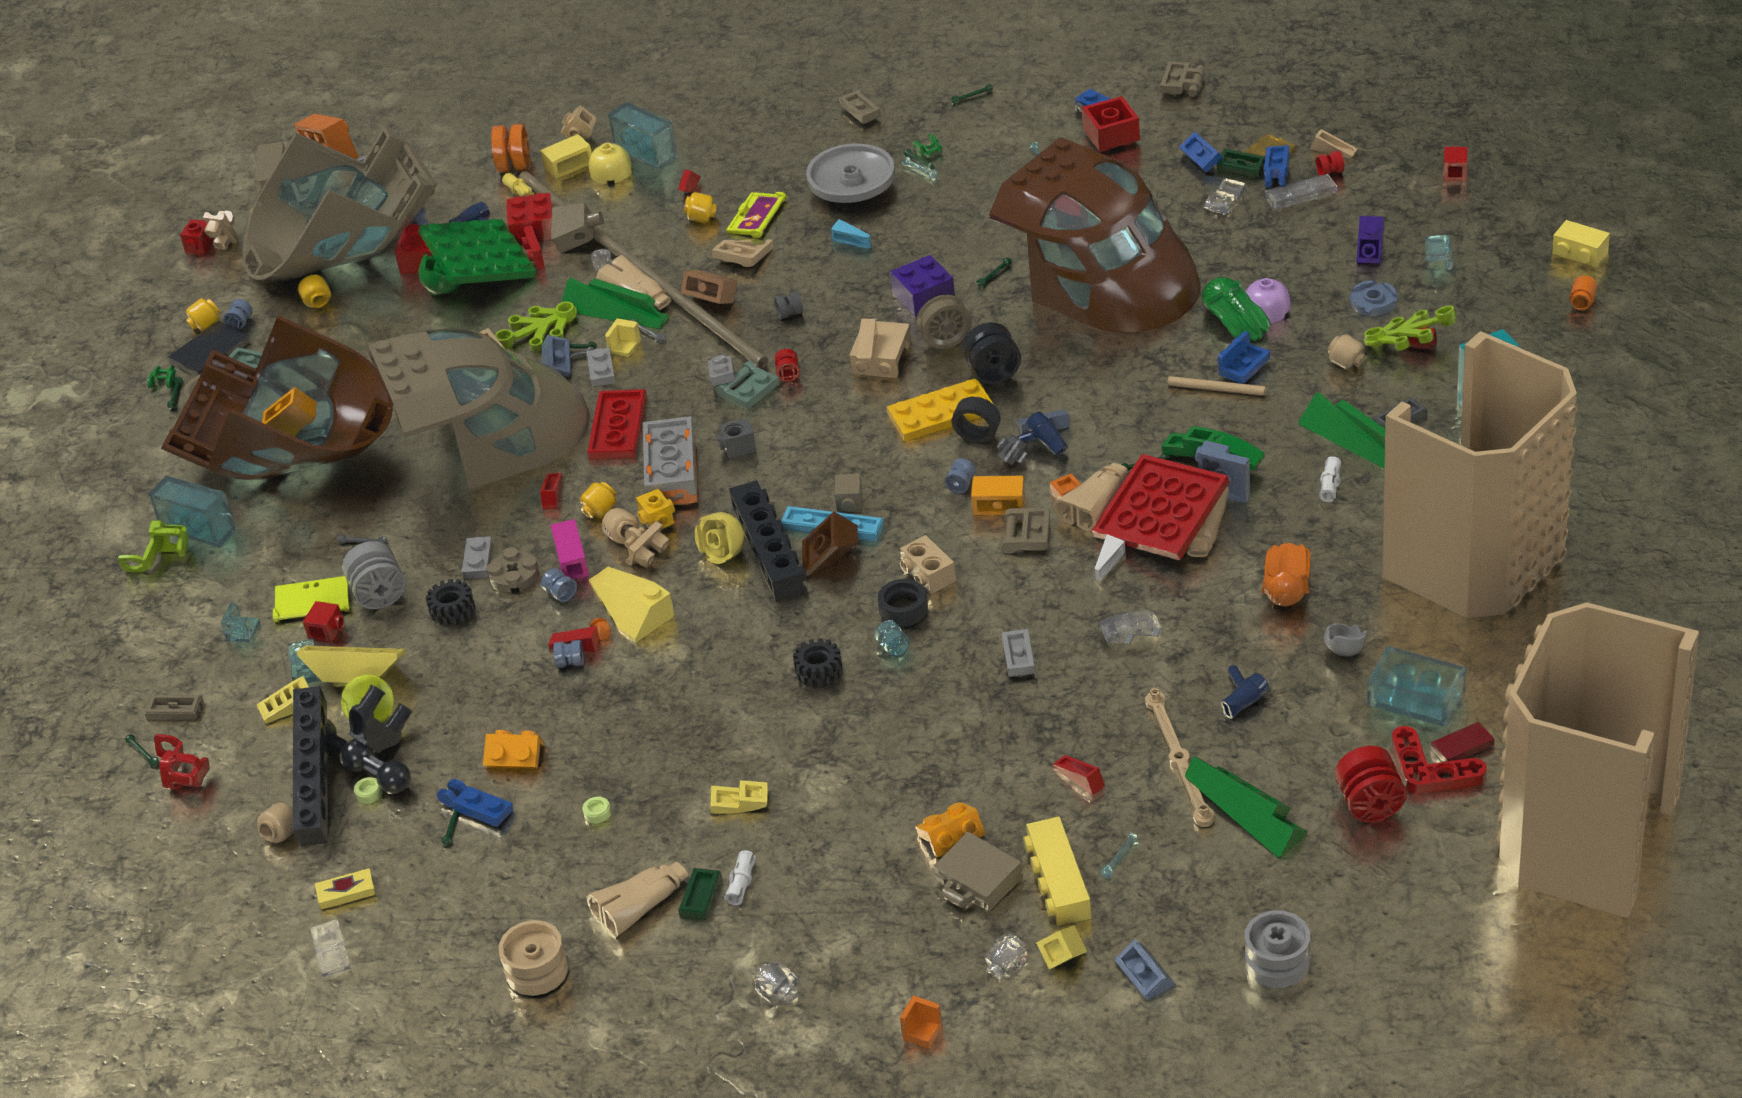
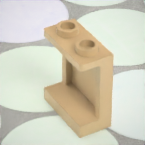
M876 321L878 335L872 362H857L858 333L849 355L851 372L857 375L897 378L899 374L898 362L904 348H910L912 343L910 324Z

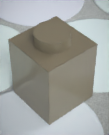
M860 473L835 475L837 512H862L863 491Z

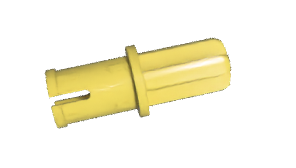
M507 173L503 176V184L509 187L513 194L521 197L534 195L532 188L526 185L523 179L517 178L512 173Z

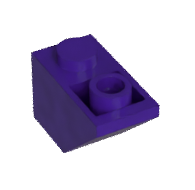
M1360 216L1356 263L1380 264L1384 238V217Z

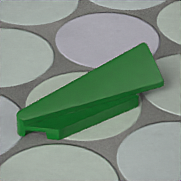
M569 278L561 302H571L576 307L577 314L612 321L616 319L628 321L635 319L639 325L655 329L661 328L669 319L667 313H661L653 306L655 300L650 295L595 278L589 282V286Z
M1316 393L1301 416L1299 425L1385 469V428L1345 400H1341L1335 406L1321 393Z
M1193 756L1185 773V778L1276 857L1284 856L1306 836L1307 830L1285 819L1291 809L1290 807L1230 771L1219 766L1215 768L1200 758Z

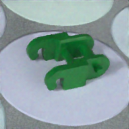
M933 134L928 135V141L931 144L927 146L918 143L916 140L912 142L913 148H916V152L920 156L924 155L926 158H930V154L934 152L942 153L943 147Z
M171 365L169 369H161L160 366H156L155 370L151 371L147 381L148 388L152 389L159 379H166L167 388H171L174 385L173 379L176 373L174 366Z

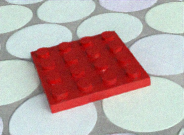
M1141 454L1092 529L1095 537L1105 540L1106 535H1110L1125 541L1126 546L1181 560L1230 483L1229 478L1224 474Z

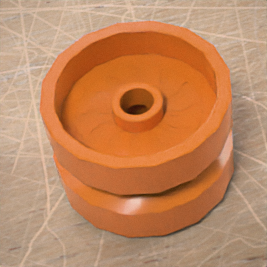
M512 124L510 131H508L505 125L493 126L491 143L497 173H509L512 169V164L517 172L529 171L530 146L525 124Z

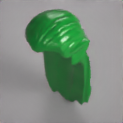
M1217 277L1206 284L1202 293L1204 306L1221 320L1234 338H1238L1246 331L1249 332L1251 341H1257L1263 337V332L1269 331L1268 328L1271 324L1267 315L1250 299L1249 295L1243 290L1239 279L1234 281L1227 277Z

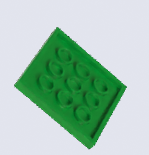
M502 219L441 224L431 223L420 225L418 233L451 285L535 278V267L513 234L509 233L508 227Z

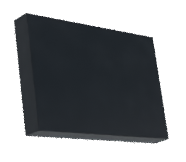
M218 321L169 355L168 360L170 364L196 377L201 374L212 349L229 357L237 347L243 348L251 341L248 335Z

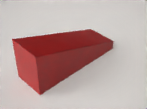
M547 473L540 490L543 510L558 509L563 479L562 473Z
M593 626L553 633L548 647L554 649V642L570 644L574 640H581L583 651L595 652L599 644L597 627Z
M1067 755L1062 756L1053 763L1054 769L1091 795L1096 794L1105 787L1100 769L1096 766Z

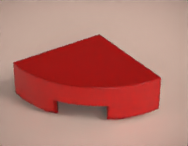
M685 169L678 190L691 192L697 186L701 176Z

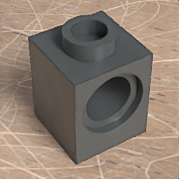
M748 418L720 425L721 435L717 436L720 450L725 449L728 458L756 452L754 434Z

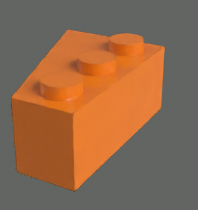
M314 113L294 124L298 134L354 159L359 158L349 135V126L343 119Z

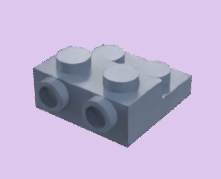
M1205 440L1204 444L1199 446L1196 451L1195 460L1198 461V468L1227 475L1230 481L1227 486L1229 488L1228 499L1247 503L1250 498L1249 458L1229 454V446Z

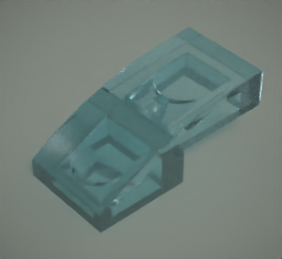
M313 638L288 644L292 681L304 676L307 683L320 681L316 674L297 656L298 649L306 645L315 646Z

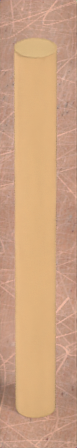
M1168 377V386L1265 396L1266 386Z

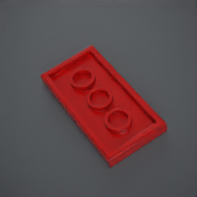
M646 389L599 391L587 450L588 460L636 458L647 399Z

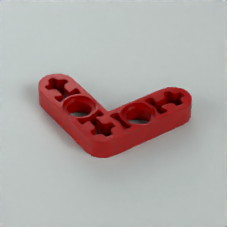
M1400 726L1393 730L1392 748L1404 786L1409 792L1424 794L1474 787L1485 782L1487 765L1481 759L1467 758L1427 764L1416 730L1409 726ZM1403 739H1406V741L1409 742V746L1405 747ZM1416 757L1418 761L1409 763L1404 758ZM1414 773H1417L1419 781L1413 778ZM1441 773H1449L1453 775V777L1450 779H1442L1438 775Z

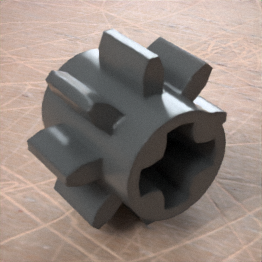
M1013 434L1008 439L1003 436L997 444V448L1000 449L997 455L1010 465H1013L1015 461L1021 463L1027 455V452L1023 450L1027 444Z

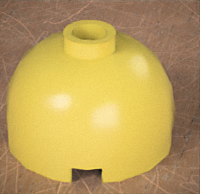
M604 143L597 147L590 155L588 168L591 179L597 183L608 184L607 181L611 180L618 183L627 179L632 173V163L629 154L620 145Z
M717 512L700 519V524L695 528V541L701 553L705 552L710 557L707 559L709 562L714 564L725 563L735 558L741 552L745 543V533L737 518L731 514Z

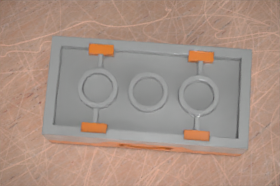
M691 416L643 422L645 492L648 493L659 489L666 499L672 501L673 505L698 502L696 443Z

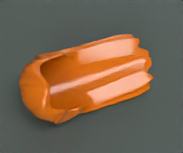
M1283 543L1279 547L1273 545L1268 549L1265 558L1264 580L1261 593L1266 594L1271 602L1283 607L1292 606L1298 603L1305 594H1310L1308 580L1311 556L1309 549L1305 548L1303 544L1296 546L1293 543Z

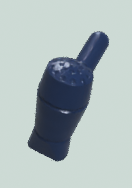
M481 201L469 206L457 217L450 219L449 223L490 220L488 219L490 217V210Z
M1041 411L1032 414L1027 419L1026 426L1030 432L1016 436L1024 443L1039 440L1055 455H1061L1068 449V445L1051 420Z
M1235 665L1229 666L1228 673L1237 688L1221 701L1223 712L1230 719H1233L1241 710L1259 701L1269 691V684L1262 675L1254 673L1244 679Z

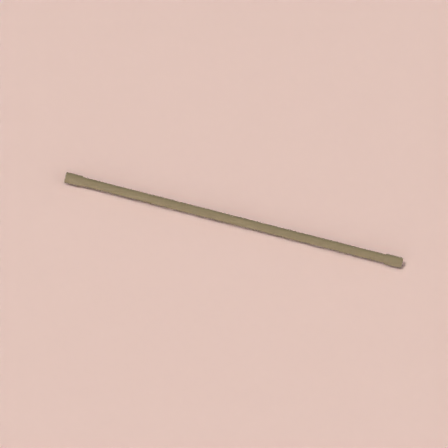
M523 171L520 173L518 178L523 179L526 185L532 188V191L536 194L551 193L553 207L568 205L542 185L529 172ZM594 226L593 238L617 257L624 255L644 274L658 282L661 288L666 291V295L744 355L748 361H752L756 367L764 369L768 365V358L760 351L743 341L597 226Z

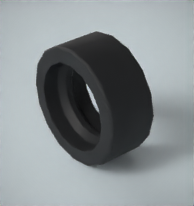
M971 396L963 398L958 403L951 423L952 428L961 438L972 443L981 444L989 442L994 438L1001 421V416L996 406L990 401L981 397ZM964 414L978 415L986 420L988 426L972 424L965 418Z
M897 579L884 585L878 593L879 614L882 620L889 625L897 627L911 626L924 619L928 612L926 590L917 581ZM900 598H911L917 601L913 605L903 608L889 605L892 601Z

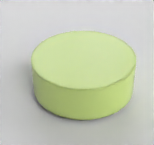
M373 777L361 779L354 786L356 799L360 803H373L383 794V790L377 784V779Z
M603 797L590 798L583 804L584 818L589 823H602L611 815L609 801Z

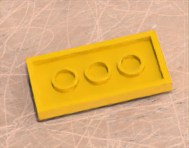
M972 379L887 406V414L904 442L952 427V416L958 403L963 398L971 396L981 397L992 404L993 402L979 381ZM964 414L968 421L981 418L975 414Z

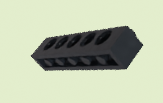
M757 480L729 488L734 513L743 527L746 539L775 601L804 593L803 582L807 581L803 566H798L799 560L796 551L790 550L792 547L789 536L787 534L783 535L784 528L780 519L776 520L777 515L774 505L768 504L769 496L766 489H761Z
M320 686L293 689V832L300 846L328 843L327 701Z

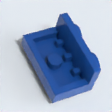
M1244 331L1218 355L1219 375L1244 384L1270 359V351L1251 344L1249 332Z

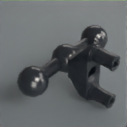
M371 684L360 703L355 706L353 705L349 712L350 732L348 735L354 739L347 741L338 736L335 725L327 719V749L339 754L340 762L345 769L357 773L364 770L376 776L377 784L385 793L396 795L403 792L409 786L411 780L410 770L400 761H381L374 757L373 750L380 753L381 750L398 744L402 738L401 731L413 711L398 703L397 708L387 723L384 722L383 724L374 718L373 713L386 693Z

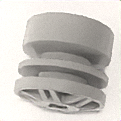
M378 541L364 542L351 549L343 559V574L355 600L362 607L382 609L393 604L403 594L406 585L404 575L397 564L392 550L386 544Z

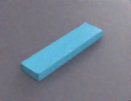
M788 506L781 522L784 530L811 533L832 512ZM838 513L858 525L859 539L878 541L884 527L883 518Z

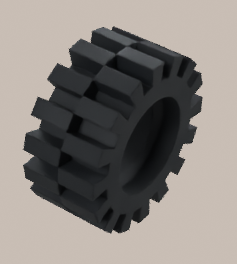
M448 579V583H444L443 580L440 581V586L434 584L432 586L433 590L429 589L427 592L426 603L431 619L433 621L436 620L438 624H441L443 621L444 625H448L449 622L455 625L457 620L463 622L465 621L464 616L469 618L471 612H474L475 603L472 591L465 581L461 583L459 579L453 582V579Z
M818 638V642H814V639H811L808 645L803 642L801 648L797 647L795 649L796 653H793L795 674L798 680L801 679L802 684L805 685L808 682V686L813 687L814 683H817V687H822L823 682L829 685L831 684L830 679L836 681L838 679L837 675L841 676L843 666L840 649L837 647V644H831V640L827 639L823 643V638ZM816 661H825L821 664H811Z

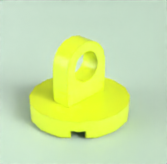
M368 674L357 676L348 682L341 696V707L346 718L349 720V712L352 706L360 703L372 684L386 693L373 713L375 719L382 723L385 722L394 707V696L388 683L376 675Z

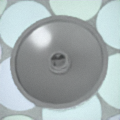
M839 145L821 152L812 159L806 170L807 184L815 195L828 201L851 203L867 200L879 195L892 184L895 177L894 161L885 150L873 145Z

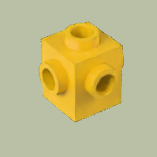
M659 489L636 497L638 506L637 516L642 525H646L649 528L657 521L662 525L661 529L674 524L672 514L675 513L674 505L670 499L664 497Z

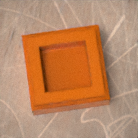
M1070 473L1051 481L1050 489L1058 498H1061L1081 485V483Z

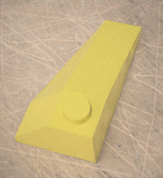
M611 567L605 568L589 579L590 585L600 601L604 603L609 616H612L619 632L635 643L675 616L670 592L653 581Z

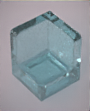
M1449 235L1425 236V260H1445L1446 269L1452 270V247Z
M230 603L220 623L226 641L250 643L260 621L259 618L241 617L237 604Z

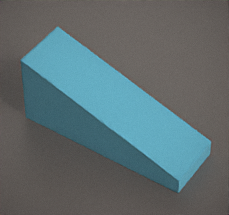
M840 219L831 228L832 241L867 249L872 247L869 234Z

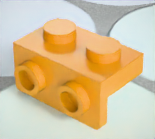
M496 730L495 734H486L483 766L485 768L538 769L540 746H544V740L537 735V732L521 731V735L511 734L510 731Z
M961 802L952 804L947 808L948 811L940 815H930L923 819V823L915 826L918 836L929 841L934 855L941 857L967 832L977 837L985 835V830L976 808Z

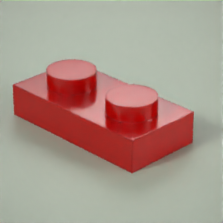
M532 225L523 227L525 236L521 237L527 257L534 263L536 270L545 268L542 251Z

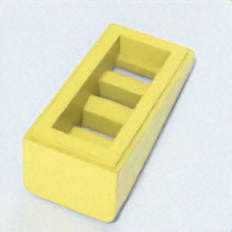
M304 676L292 681L256 704L265 724L293 714V689L309 687Z

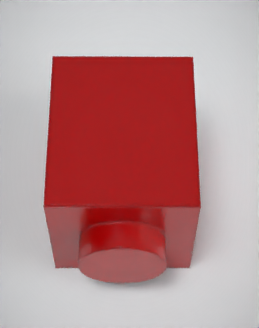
M1444 147L1443 181H1467L1468 147Z

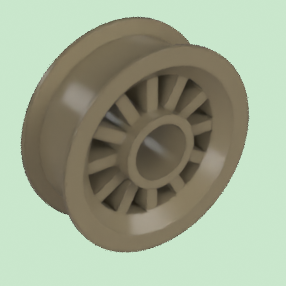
M941 295L929 300L920 309L917 316L918 330L923 335L926 343L937 349H946L957 345L964 340L972 326L971 314L965 308L964 303L953 295Z

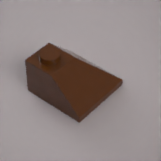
M833 511L802 540V566L806 577L838 560L849 550H853L859 540L857 524Z

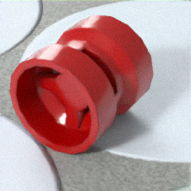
M1339 150L1331 152L1330 155H1317L1315 158L1317 172L1320 177L1329 176L1333 172L1336 174L1343 173L1345 170L1344 159Z
M791 349L778 351L774 357L776 375L781 381H794L800 375L797 353Z

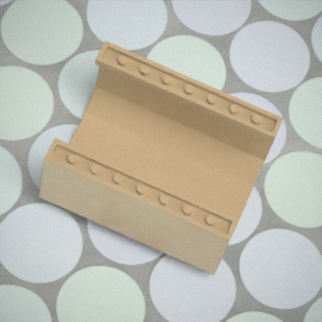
M1480 331L1465 344L1461 445L1411 423V405L1405 402H1400L1386 415L1382 577L1465 618L1506 614L1513 606L1516 607L1519 604L1521 598L1528 591L1531 592L1535 588L1536 583L1542 577H1546L1550 573L1551 568L1555 564L1563 561L1567 553L1565 543L1568 535L1567 518L1570 514L1568 503L1571 495L1570 478L1573 473L1571 463L1575 451L1573 447V437L1576 433L1574 423L1578 410L1576 405L1577 392L1568 368Z
M1587 602L1547 615L1543 625L1539 624L1537 626L1534 644L1527 646L1524 657L1525 662L1524 664H1519L1516 669L1515 683L1509 684L1507 687L1505 701L1509 702V705L1506 708L1503 720L1504 723L1508 724L1502 738V743L1506 744L1501 758V764L1505 765L1500 777V784L1504 785V788L1499 797V805H1502L1497 824L1501 825V828L1497 835L1496 844L1500 845V859L1518 886L1629 918L1638 893L1648 792L1662 796L1660 813L1670 816L1680 796L1699 631Z

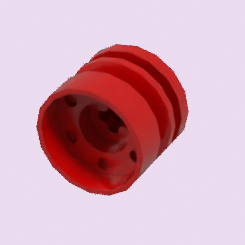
M1370 745L1356 748L1343 756L1335 767L1336 782L1344 795L1349 811L1355 819L1362 822L1381 821L1394 815L1403 807L1407 799V790L1386 749Z

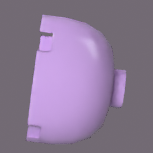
M1269 278L1257 280L1250 284L1245 291L1250 299L1265 312L1270 323L1283 320L1285 314L1291 311L1289 291L1283 283Z

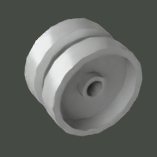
M1273 910L1258 914L1249 921L1245 929V967L1250 977L1258 983L1272 988H1285L1297 984L1306 977L1310 969V929L1303 919L1287 911Z

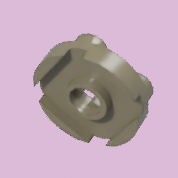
M514 547L505 549L503 554L494 558L486 568L491 585L502 592H511V588L517 587L520 590L526 589L537 580L539 574L536 557L528 552L518 551Z

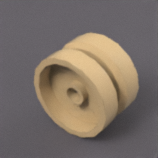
M525 921L511 927L502 936L498 945L499 956L504 967L506 981L513 990L523 995H541L557 988L565 980L568 972V960L561 934L555 926L546 921Z

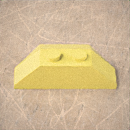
M306 645L297 650V656L322 682H332V686L337 687L346 686L355 677L365 674L383 678L406 654V649Z

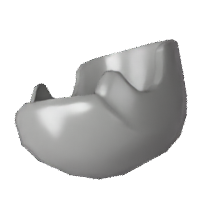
M1334 623L1327 626L1324 641L1327 647L1336 655L1350 657L1362 650L1366 642L1367 630L1361 633L1357 624L1349 627L1344 624Z

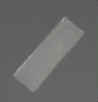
M1328 174L1287 184L1286 187L1265 190L1264 196L1271 207L1277 209L1337 193V185Z

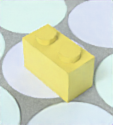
M579 134L540 150L544 168L555 179L588 166L592 153L590 145Z
M1566 220L1553 235L1552 254L1597 267L1609 251L1610 233Z

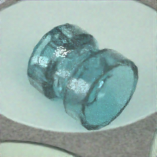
M892 620L885 621L875 630L874 637L876 641L883 646L884 650L891 657L900 656L908 649L910 639L901 631L896 622Z

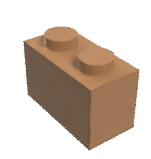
M685 270L681 293L718 304L734 303L738 280L701 270Z

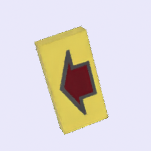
M370 868L315 883L321 910L376 895Z

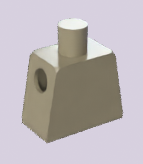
M585 203L553 207L551 240L560 253L593 239L594 226L604 224L602 213L600 211L591 213Z

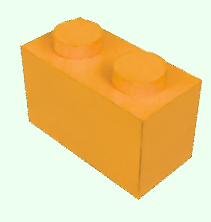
M294 387L263 412L262 423L295 437L300 429L305 425H310L315 420L317 402Z
M973 476L971 493L973 515H1004L1007 509L1024 508V476Z

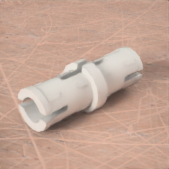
M1328 457L1325 460V469L1320 476V483L1322 485L1319 497L1324 502L1334 501L1336 489L1341 481L1339 474L1341 460L1337 457Z
M744 850L739 852L736 866L730 872V883L725 894V900H729L728 903L731 905L742 904L745 890L751 883V871L756 861V856L750 851Z

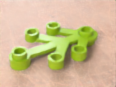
M561 302L556 308L532 306L528 309L529 317L512 315L508 318L510 329L520 330L512 332L508 329H502L495 334V337L504 348L511 349L514 341L536 332L529 341L530 349L533 352L542 351L543 339L549 326L556 323L555 328L550 330L549 334L564 338L563 330L566 323L572 321L577 316V309L571 302Z
M1444 306L1435 311L1436 317L1433 318L1429 317L1427 310L1417 311L1406 322L1404 317H1396L1384 328L1374 327L1365 331L1364 344L1372 348L1380 347L1383 344H1394L1396 350H1404L1410 346L1407 336L1418 337L1420 343H1428L1434 339L1432 330L1421 328L1441 323L1443 327L1453 325L1457 317L1454 306Z

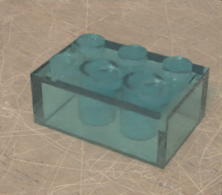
M628 102L623 103L608 114L613 144L623 147L630 157L658 170H662L678 158L674 128L671 121Z
M166 475L148 493L157 520L162 521L166 525L185 526L189 533V539L220 548L237 529L225 492Z
M1387 646L1367 681V705L1447 727L1465 692L1466 667Z

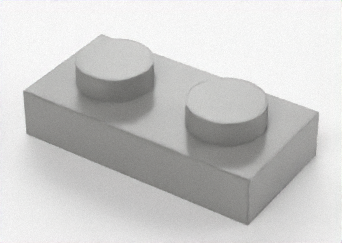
M597 348L586 351L592 387L615 383L610 348Z
M719 355L708 361L712 387L735 381L731 355Z
M491 536L466 539L462 566L463 580L488 578L486 568L491 562L493 548Z
M1028 629L1001 632L1008 677L1034 674L1035 666Z

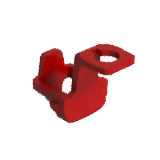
M156 734L154 736L157 756L162 757L160 760V776L163 788L169 790L180 789L181 786L199 788L210 769L209 759L206 757L199 759L193 754H184L182 741L172 735ZM162 742H169L175 747L173 752L172 750H164ZM182 762L193 764V770L190 774L177 772Z

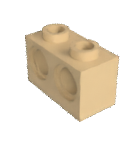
M926 535L900 548V566L906 574L909 573L930 594L956 582L954 561Z

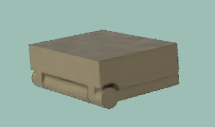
M967 832L933 866L936 881L944 885L942 890L943 898L959 907H965L969 902H973L988 912L1023 879L1021 861L970 832Z

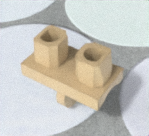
M219 211L217 216L205 212L203 218L207 226L204 231L208 236L215 238L212 244L216 249L227 250L230 242H238L239 237L232 227L235 218L230 211Z
M655 521L646 531L642 527L639 529L630 527L625 531L626 541L624 545L628 548L629 557L625 563L632 567L637 562L647 568L655 557V554L649 549L652 547L659 553H662L668 547L669 539L661 533L662 525L659 522Z

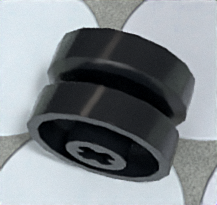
M989 322L974 327L966 334L961 344V353L974 378L980 383L988 385L1002 383L1010 379L1017 372L1021 364V353L1008 328L1000 323Z

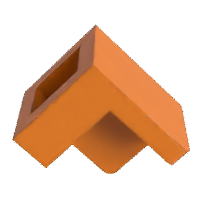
M913 995L900 1015L903 1040L930 1049L943 1028L940 1005Z

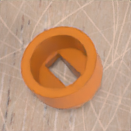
M595 618L591 621L589 627H597L599 640H604L610 636V625L604 618Z

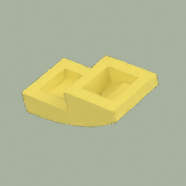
M740 780L739 788L711 786L710 813H742L767 807L768 783Z

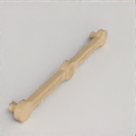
M1152 688L1145 697V705L1148 709L1153 710L1170 750L1169 764L1178 769L1194 807L1193 819L1195 824L1200 827H1208L1215 821L1214 811L1205 804L1199 789L1185 778L1190 762L1189 752L1180 746L1164 708L1166 704L1164 694L1158 688Z

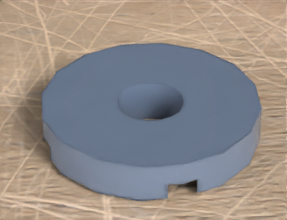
M1374 280L1361 282L1352 289L1350 305L1359 314L1366 316L1384 315L1391 312L1397 306V291L1386 282H1382V284H1376Z

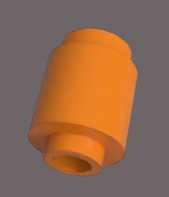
M1579 276L1573 282L1569 300L1571 305L1577 310H1586L1594 302L1598 285L1592 277Z

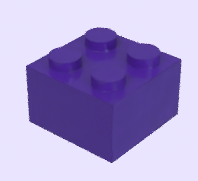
M931 255L890 271L893 294L915 317L918 316L920 309L929 300L941 295L955 296L953 277Z

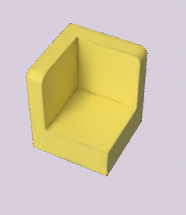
M623 319L615 320L605 334L607 348H610L611 354L624 357L631 356L641 341L638 322Z
M1075 925L1059 930L1036 942L1049 969L1087 952Z

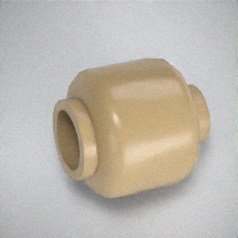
M1347 334L1341 337L1336 336L1327 350L1330 361L1346 371L1354 366L1358 368L1366 356L1363 354V344Z
M622 508L611 509L606 513L602 521V530L605 535L620 544H624L626 541L625 531L628 528L639 529L636 517Z
M279 802L263 811L258 817L257 823L260 836L267 841L280 843L294 834L293 808Z

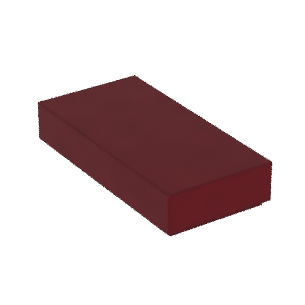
M1478 721L1432 741L1431 749L1442 762L1460 760L1494 746L1495 739Z

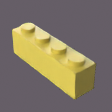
M1060 816L1026 824L1027 836L1023 837L1026 852L1033 855V857H1030L1034 874L1039 873L1040 875L1038 885L1041 895H1047L1048 899H1045L1048 915H1054L1057 926L1091 919L1090 898Z

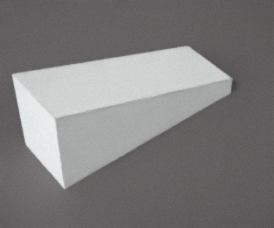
M1106 535L1095 566L1096 581L1100 582L1125 554V541Z

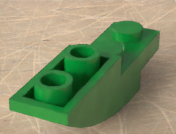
M1191 426L1186 434L1171 433L1161 445L1162 454L1166 453L1175 457H1195L1198 447L1202 446L1205 440L1229 446V454L1249 458L1250 471L1255 470L1265 458V453L1252 444L1233 435L1205 427Z

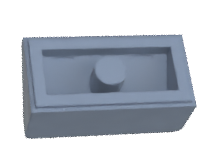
M547 334L542 344V363L555 368L563 377H570L571 375L570 342L568 339Z
M1065 410L1044 414L1051 420L1057 430L1070 427L1069 414ZM1029 417L1016 420L1021 435L1030 432L1026 426V421Z
M1136 939L1114 959L1146 1000L1176 985L1149 950Z

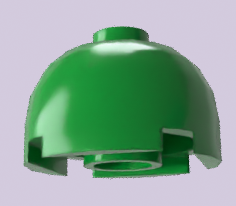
M427 254L423 256L419 265L418 275L424 288L430 294L436 296L447 295L456 291L460 284L451 285L434 256L427 257Z

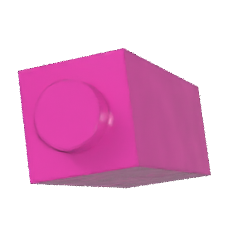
M575 519L551 524L561 571L565 576L573 580L589 576Z

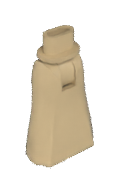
M624 255L615 258L611 262L612 266L606 264L597 272L596 279L650 295L655 300L653 306L658 310H662L671 302V298L666 295V291L661 288L660 284L644 274Z
M1117 463L1104 466L1102 470L1095 472L1081 485L1054 502L1055 514L1059 520L1070 525H1074L1077 521L1079 528L1091 532L1124 482L1128 469Z
M1226 487L1188 547L1187 553L1189 556L1206 557L1208 551L1212 549L1229 496L1228 487Z
M678 862L669 866L666 864L660 865V869L658 867H651L623 882L589 893L587 903L592 915L614 938H617L651 908L666 899L675 889L679 888L680 882L688 878V873Z

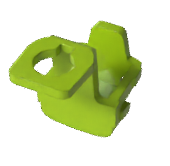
M153 520L149 528L151 539L143 557L138 555H119L118 562L124 572H145L152 567L157 553L177 552L180 557L185 556L189 541L187 528L182 525H166L162 521ZM169 535H178V543H171ZM134 561L140 565L130 566L126 562Z

